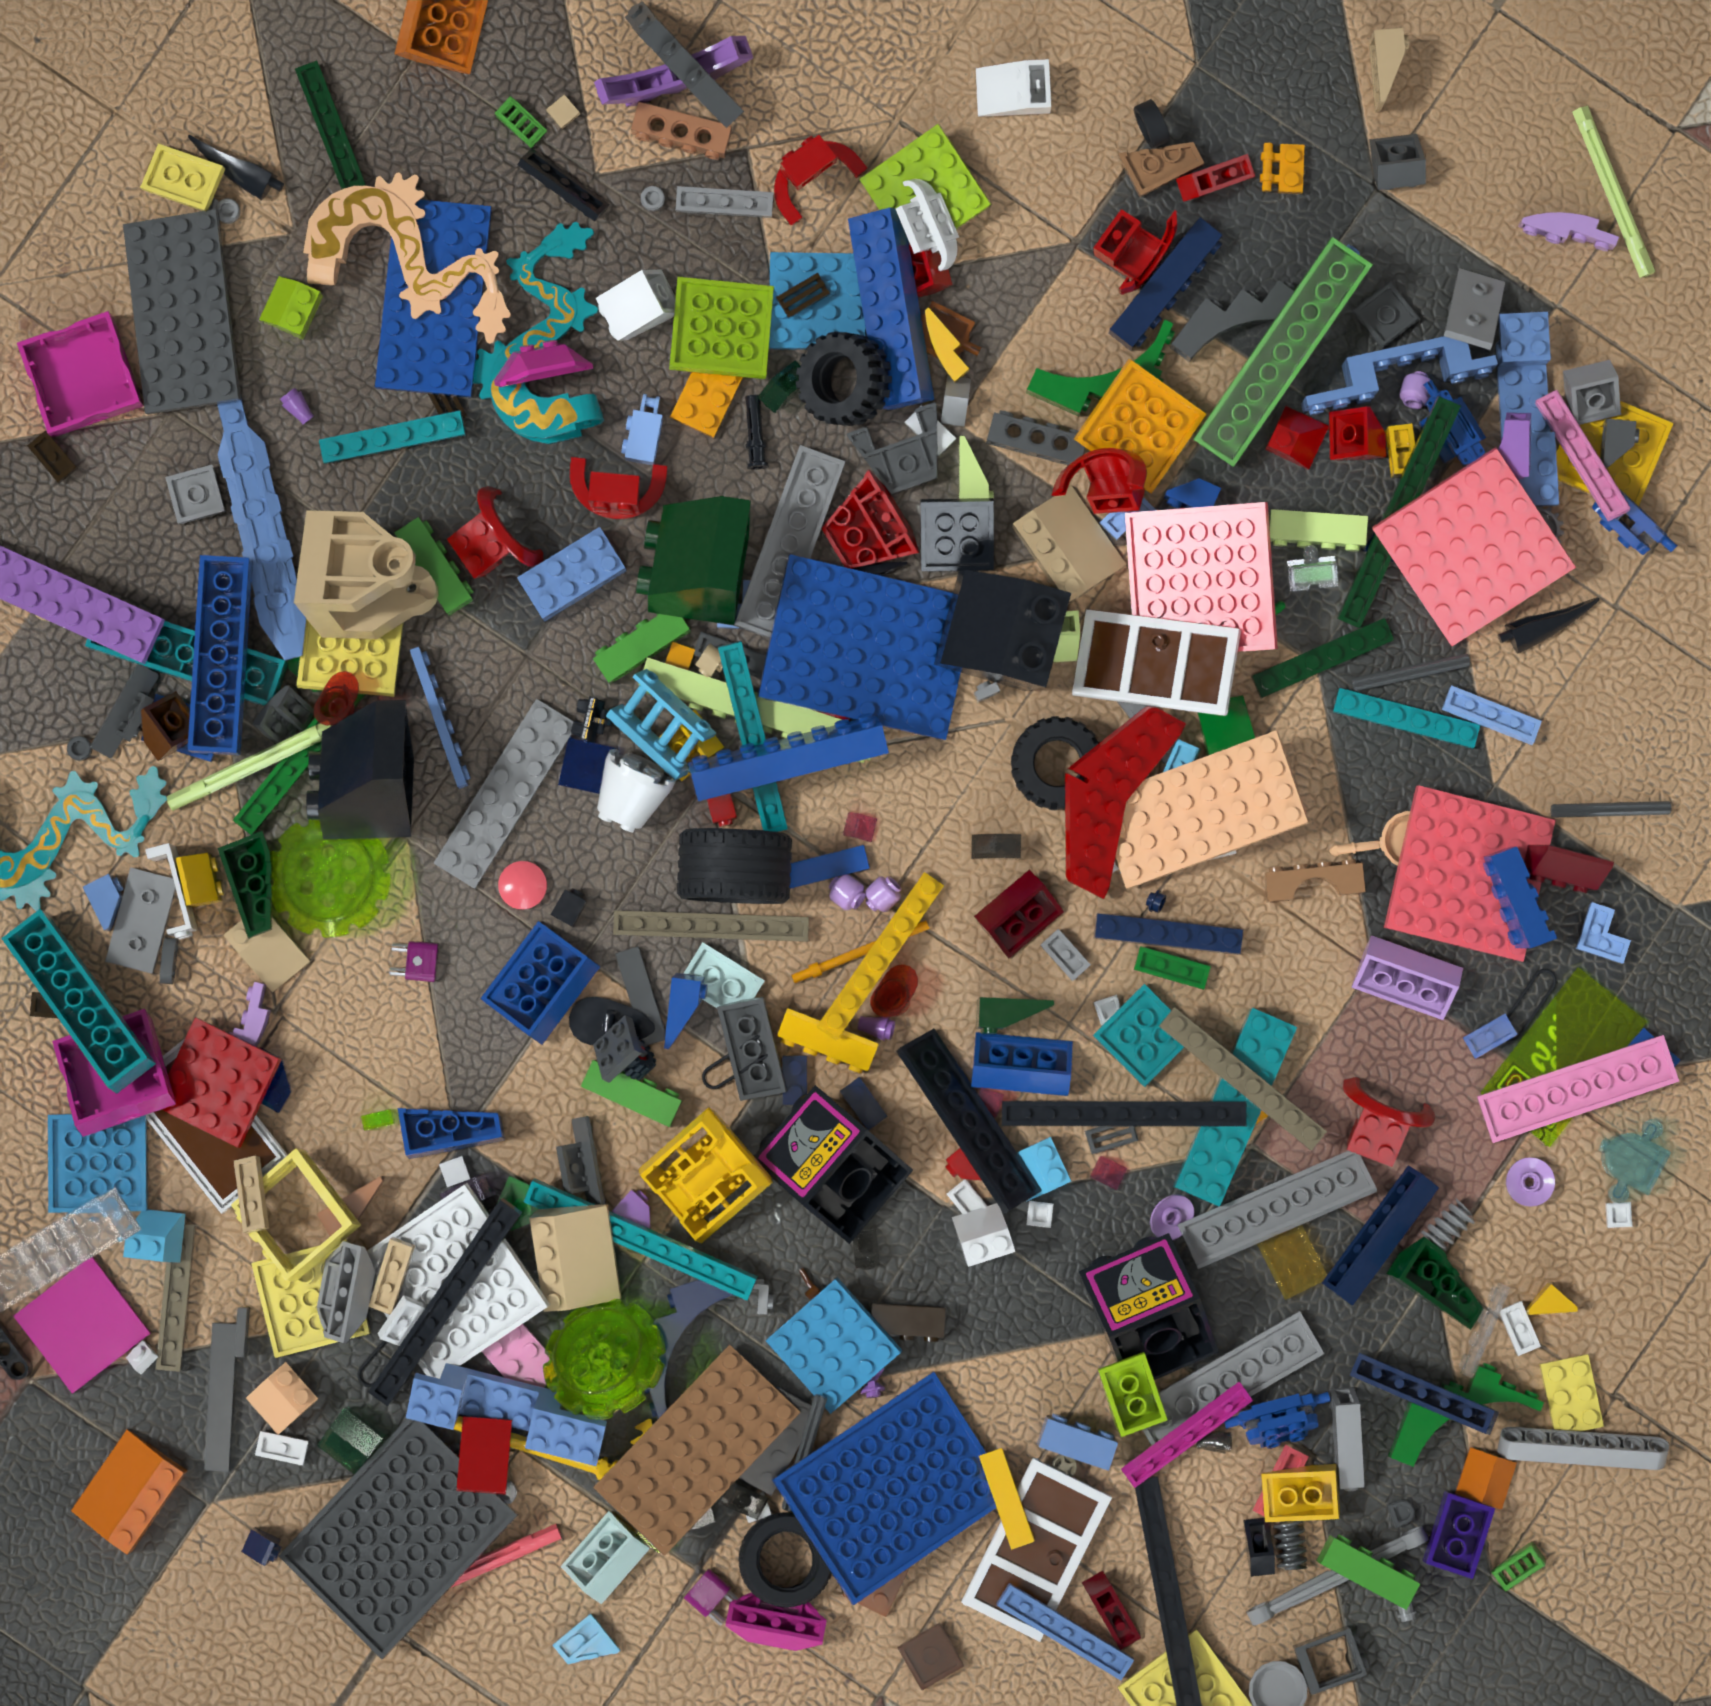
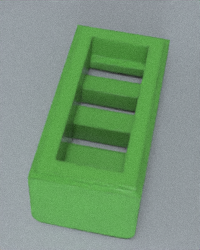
M512 96L495 112L496 118L531 149L548 132ZM513 106L515 110L506 118L504 115ZM519 114L523 115L515 125L511 123ZM528 120L530 124L521 132L519 129ZM536 127L538 130L528 139L526 135Z
M1531 1541L1491 1570V1572L1506 1592L1544 1567L1546 1559L1534 1542ZM1528 1553L1532 1554V1556L1536 1560L1535 1563H1532L1530 1558L1527 1556ZM1522 1558L1528 1568L1524 1569L1518 1560ZM1514 1564L1520 1574L1516 1575L1510 1565ZM1505 1569L1512 1580L1508 1581L1501 1571Z

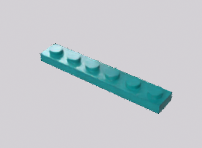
M455 411L319 439L323 463L328 464L465 436L466 432L462 412Z
M1342 688L1338 689L1333 708L1334 713L1471 749L1475 748L1480 728L1479 724Z

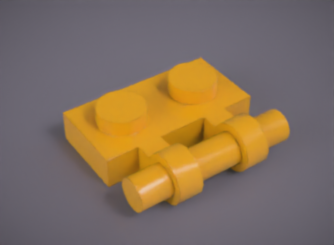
M1273 143L1263 144V152H1261L1263 171L1260 174L1262 192H1271L1272 184H1278V193H1303L1305 145L1280 144L1279 153H1274ZM1272 162H1279V175L1272 174Z

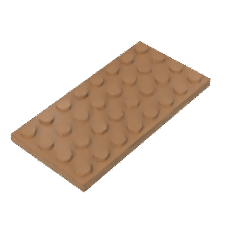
M729 1345L593 1488L665 1556L801 1412Z

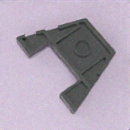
M935 402L915 409L922 434L875 450L867 426L847 433L849 440L892 495L938 479L937 405Z

